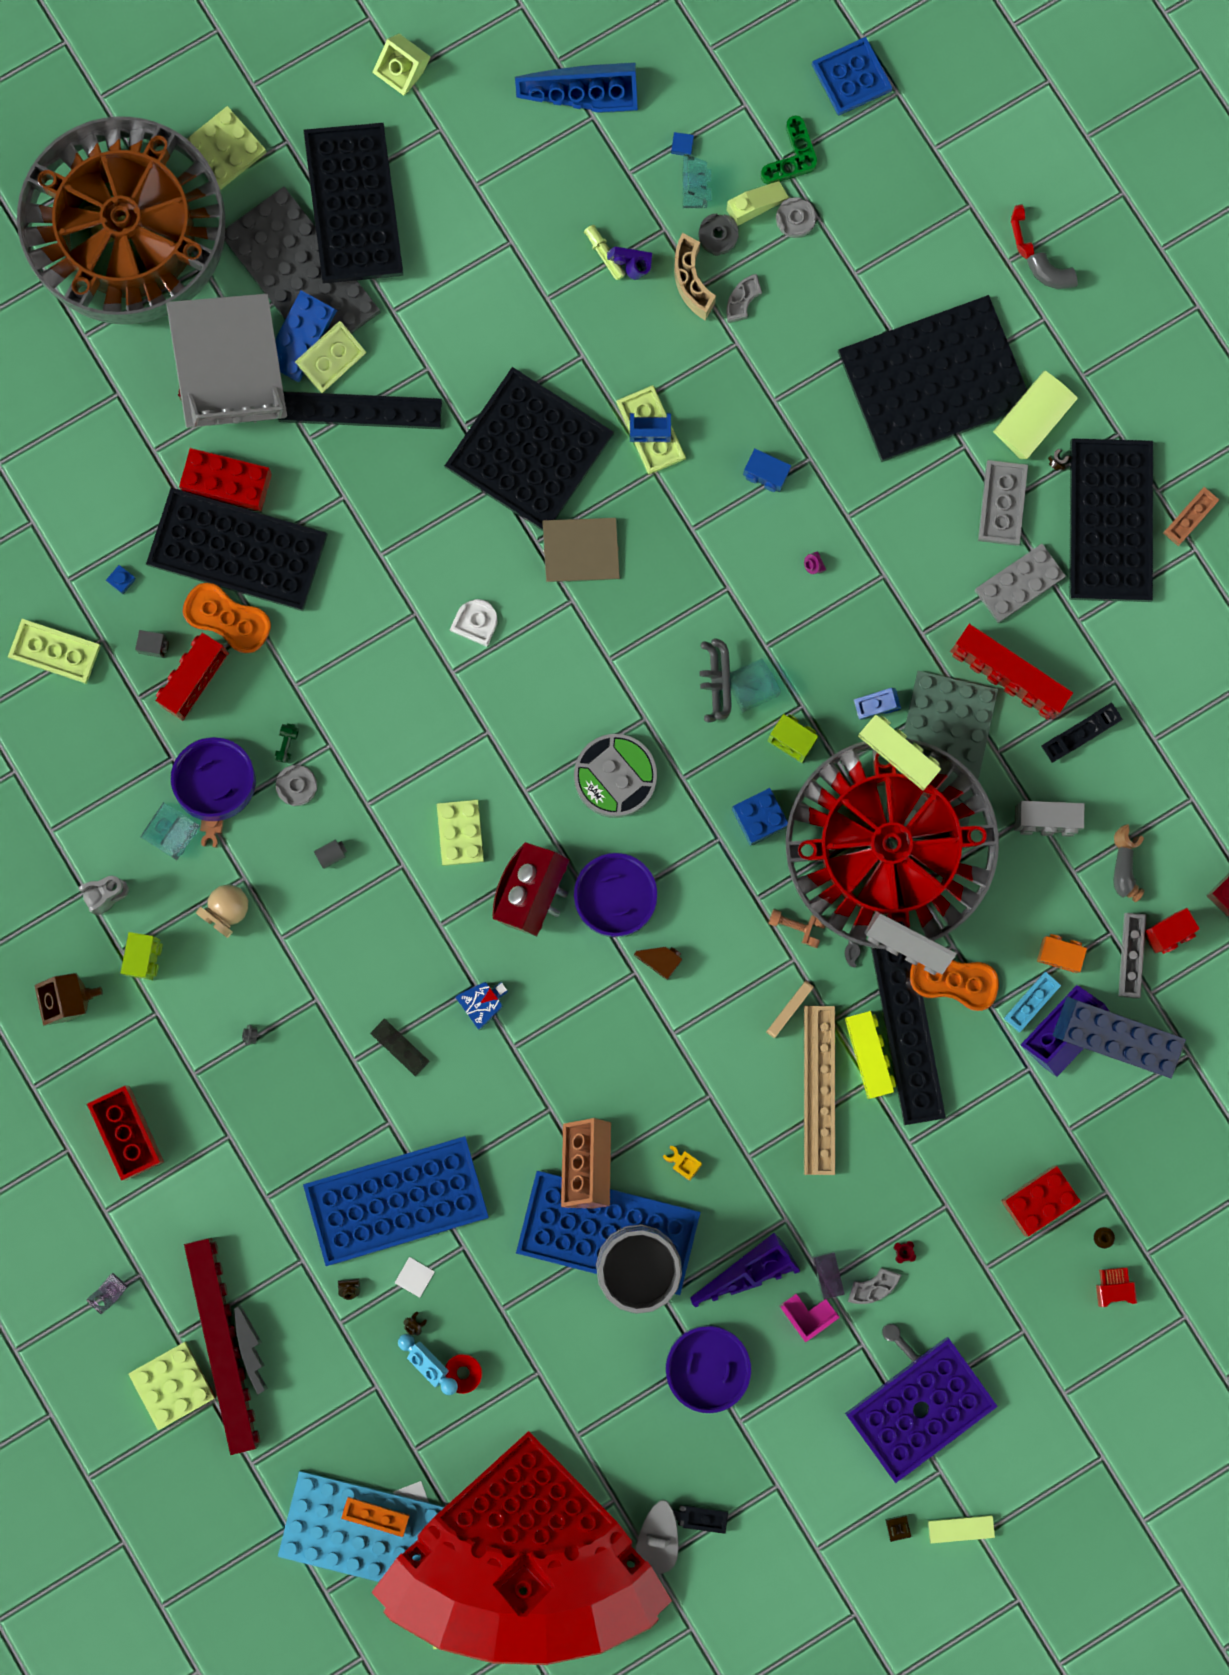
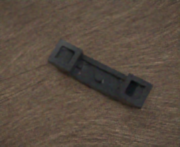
M1111 702L1070 729L1044 743L1041 747L1051 763L1123 719Z

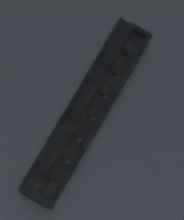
M283 391L287 417L278 419L279 422L441 430L442 399Z

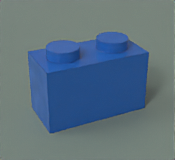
M754 448L743 475L752 483L759 482L763 484L764 488L771 492H780L790 472L791 465Z

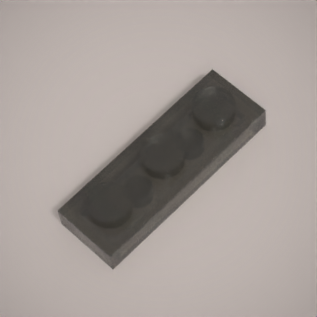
M385 1018L370 1033L415 1077L430 1062Z

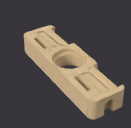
M805 981L766 1033L775 1038L814 986Z

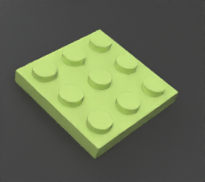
M228 106L187 138L208 162L220 190L267 153L266 149Z
M186 1342L128 1374L157 1430L164 1428L216 1398Z

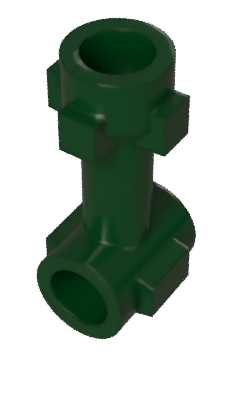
M287 723V725L282 724L280 736L283 737L280 751L275 752L276 761L288 763V759H291V754L288 753L292 739H297L299 728L293 724Z

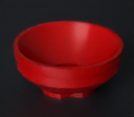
M460 1354L452 1357L446 1363L445 1367L449 1371L445 1377L452 1378L457 1382L458 1389L456 1393L466 1394L478 1387L482 1379V1368L474 1357ZM464 1366L469 1369L470 1375L467 1379H460L458 1377L457 1370L460 1367Z

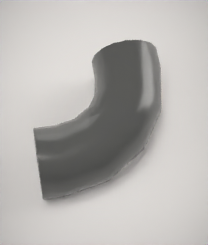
M1045 252L1037 253L1027 258L1028 266L1034 277L1045 286L1054 289L1077 287L1078 281L1073 267L1066 269L1054 267L1050 264Z

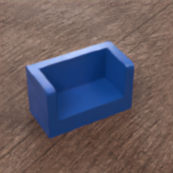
M630 413V442H671V413H667V417H634V413Z

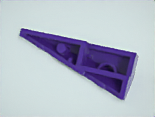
M773 1233L691 1296L690 1299L696 1308L699 1307L700 1302L709 1299L716 1301L719 1300L718 1296L727 1293L734 1295L761 1286L765 1280L774 1277L778 1280L782 1278L783 1274L792 1271L794 1274L799 1273L800 1269L784 1242Z

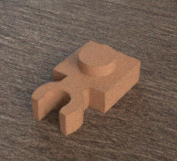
M201 820L200 831L206 832V835L201 840L202 846L206 847V841L212 839L213 847H217L218 840L215 836L216 833L222 834L223 820Z

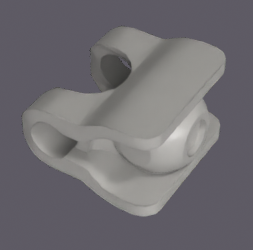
M108 876L100 881H90L78 887L80 892L84 893L83 898L89 911L95 915L108 911L115 902L125 898L129 892L127 883L116 876Z

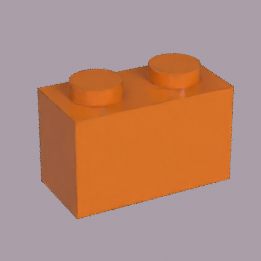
M1050 934L1049 937L1046 936L1042 940L1037 962L1073 973L1081 972L1087 948L1082 947L1081 942L1074 940L1065 942L1062 941L1061 936Z

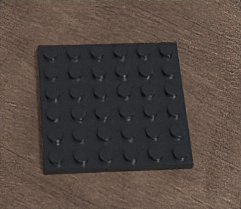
M512 367L444 466L458 477L543 531L542 521L557 519L614 435V432Z

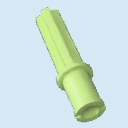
M595 225L589 226L584 230V233L592 243L593 250L598 252L616 280L622 279L626 274L621 265L607 260V252L610 250L606 244L607 240L602 238Z

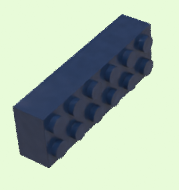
M1068 996L1052 1035L1062 1041L1172 1079L1186 1039Z

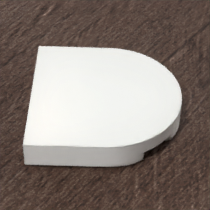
M475 599L469 601L459 608L450 631L488 647L497 627L496 611L490 603L484 600Z

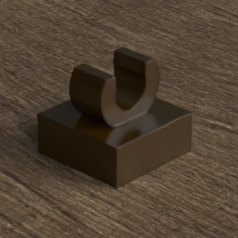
M907 1515L885 1519L890 1542L911 1538Z

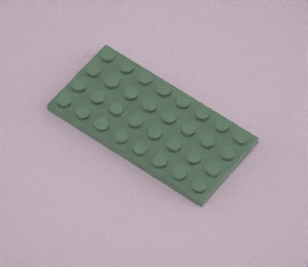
M917 671L903 732L907 736L906 739L921 741L947 752L960 761L978 780L998 689ZM896 769L897 774H902L899 770ZM952 771L937 790L942 793L958 775ZM968 790L950 804L954 808L974 795L971 790ZM921 795L903 826L909 823L927 801L925 796ZM888 804L885 812L886 823L889 822ZM970 816L959 819L960 827L968 826ZM948 831L944 833L919 837L916 839L929 840L950 837V834Z

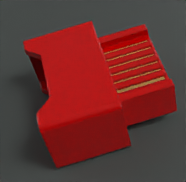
M1128 1267L1099 1270L1101 1284L1096 1285L1099 1307H1107L1111 1302L1117 1301L1137 1304L1135 1282L1129 1281Z

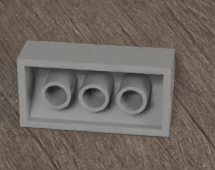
M877 911L864 933L869 936L867 939L869 942L877 946L880 943L888 946L886 950L896 956L899 952L906 956V961L917 965L918 962L925 965L924 970L933 975H936L937 972L943 974L957 954Z

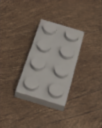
M987 460L978 541L1019 546L1028 465Z
M1040 544L984 582L974 591L997 623H999L1063 580L1066 576L1044 545Z

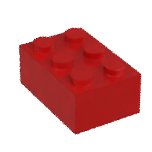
M1058 1166L1050 1167L1001 1200L1023 1235L1027 1237L1081 1202Z

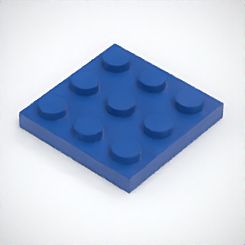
M866 37L812 61V67L838 116L879 98L893 89Z

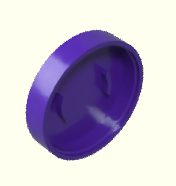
M204 738L191 743L178 755L171 770V787L178 803L188 814L200 820L221 821L235 816L248 805L255 791L256 774L249 756L239 745L224 738Z
M622 853L601 855L590 861L578 875L574 887V903L577 913L587 927L600 935L616 938L631 935L643 928L654 913L657 903V887L654 877L641 861L630 855Z
M703 1325L687 1330L672 1344L666 1359V1378L672 1393L684 1406L701 1413H717L732 1407L746 1392L751 1378V1362L746 1348L733 1333L718 1326Z

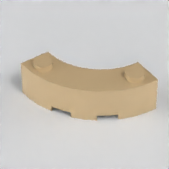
M682 233L675 253L674 274L676 285L686 305L697 316L706 320L715 305L716 295L711 293L702 284L696 273L695 260L700 249V242Z

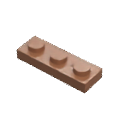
M1203 487L1163 534L1179 546L1217 504L1219 499Z

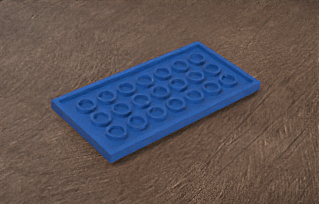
M466 1136L303 1184L325 1266L489 1218Z
M536 1171L516 1254L597 1274L596 1262L599 1251L608 1237L625 1226L642 1224L660 1230L671 1239L680 1256L682 1269L679 1287L675 1294H681L701 1212L610 1189V1206L600 1208L561 1207L562 1177Z

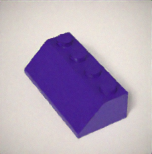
M1078 985L1067 994L1068 997L1109 1011L1102 1001ZM1066 997L1020 1044L1041 1066L1056 1077L1084 1049L1052 1036Z

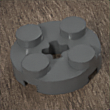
M711 214L701 222L698 232L699 242L706 251L715 256L728 253L735 247L738 241L737 223L729 215ZM722 230L724 232L722 238L714 237V231L720 232Z

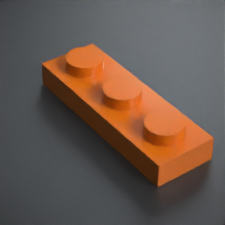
M348 1496L341 1519L403 1537L410 1515Z

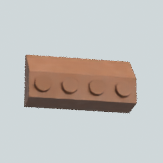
M591 1118L563 1124L561 1207L600 1208L610 1206L611 1122Z

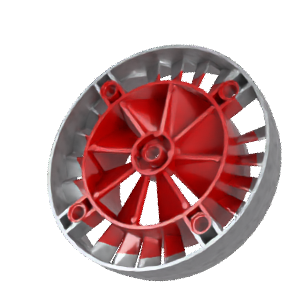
M906 739L911 744L916 743L919 745L926 757L929 758L931 756L940 763L938 767L941 768L924 790H921L905 775L897 774L896 768L890 763L887 765L880 764L878 761L880 754L863 741L834 754L810 775L795 799L787 824L786 857L788 868L797 893L806 907L824 926L834 933L854 943L872 948L887 949L888 947L882 943L877 946L866 940L867 935L864 933L871 921L873 912L876 911L881 914H887V917L901 922L904 926L910 928L909 911L915 910L925 937L933 941L953 931L981 903L990 887L997 865L999 850L997 822L992 805L981 784L953 756L935 746L917 740ZM872 750L875 776L866 778L857 753ZM841 761L854 785L849 786L835 766L836 763ZM954 771L958 777L940 793L937 789L950 773ZM821 777L840 797L836 799L819 785L816 780ZM886 785L889 813L888 823H886L877 786ZM968 790H971L974 795L973 797L952 808L950 804L952 801ZM921 795L925 796L927 801L909 823L903 826ZM806 797L830 810L827 815L801 802ZM844 804L875 829L874 833L837 811ZM979 812L983 813L986 825L960 827L959 819ZM795 820L823 827L821 839L792 841ZM948 831L950 837L913 841L915 838ZM972 831L981 833L982 839L980 842H975L971 839ZM888 838H894L897 841L895 849H889L886 846ZM809 845L813 848V854L808 857L804 856L801 848ZM861 846L871 847V849H866L829 859V850L831 849ZM988 846L986 869L960 863L962 848ZM909 855L943 877L942 880L939 882L909 858ZM823 861L824 869L799 878L797 877L794 862ZM880 861L859 896L856 897L852 893L875 863ZM894 864L897 866L905 906H899ZM956 874L980 885L976 893L952 880L954 875ZM829 880L832 882V886L811 900L805 895ZM944 890L948 891L966 906L962 913L941 895ZM842 894L845 897L843 902L828 919L823 917V912ZM932 902L948 924L946 927L940 929L926 906L927 903ZM855 906L860 907L861 909L850 933L842 931Z

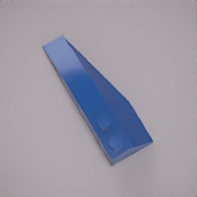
M636 63L577 66L515 77L517 98L538 102L546 101L560 106L561 104L568 105L576 109H590L592 112L638 110Z

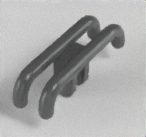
M717 638L712 639L711 643L703 641L700 645L702 649L707 650L710 654L711 670L700 671V677L711 678V683L704 682L700 684V689L712 690V714L704 716V721L708 723L726 719L730 715L732 708L729 650L727 645ZM715 647H718L721 652L722 671H719L718 652ZM720 690H723V711H722V712H721V702H720Z

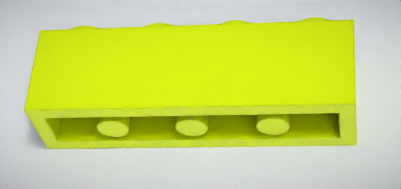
M871 1011L846 1017V1026L867 1098L871 1099L893 1093L896 1083L893 1075L889 1076L887 1068L890 1067L888 1056L883 1055L881 1047H884V1042L881 1034L878 1035L875 1028L878 1027L876 1015H872Z

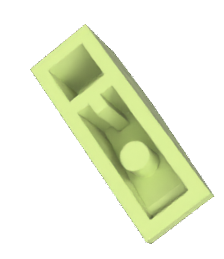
M780 181L734 197L727 201L726 210L730 217L735 220L737 226L781 204L789 199Z

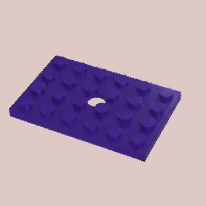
M946 1337L845 1414L896 1484L998 1406L951 1340ZM921 1401L926 1402L929 1406L928 1414L924 1417H916L913 1413L914 1405Z

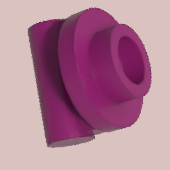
M818 551L805 557L804 566L808 573L817 574L826 571Z

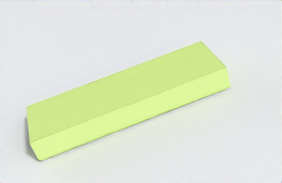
M992 1515L928 1520L930 1543L995 1538Z

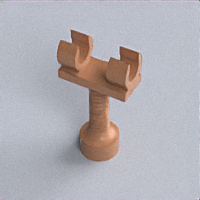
M773 909L768 922L769 925L776 927L778 924H782L804 932L801 943L818 948L820 940L809 937L813 925L822 929L825 926L815 916L811 915L808 925L797 921L795 922V920H789V918L787 919V917L782 916V911Z

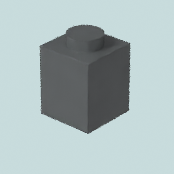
M139 630L135 650L139 654L163 658L164 653H167L169 641H167L166 636L160 633Z

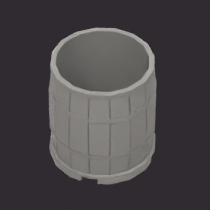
M642 1224L625 1226L611 1234L601 1246L596 1262L598 1284L605 1297L619 1309L635 1314L653 1312L667 1304L678 1290L682 1276L680 1256L671 1239L660 1230Z

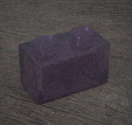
M829 1252L812 1256L822 1299L845 1295L835 1253Z

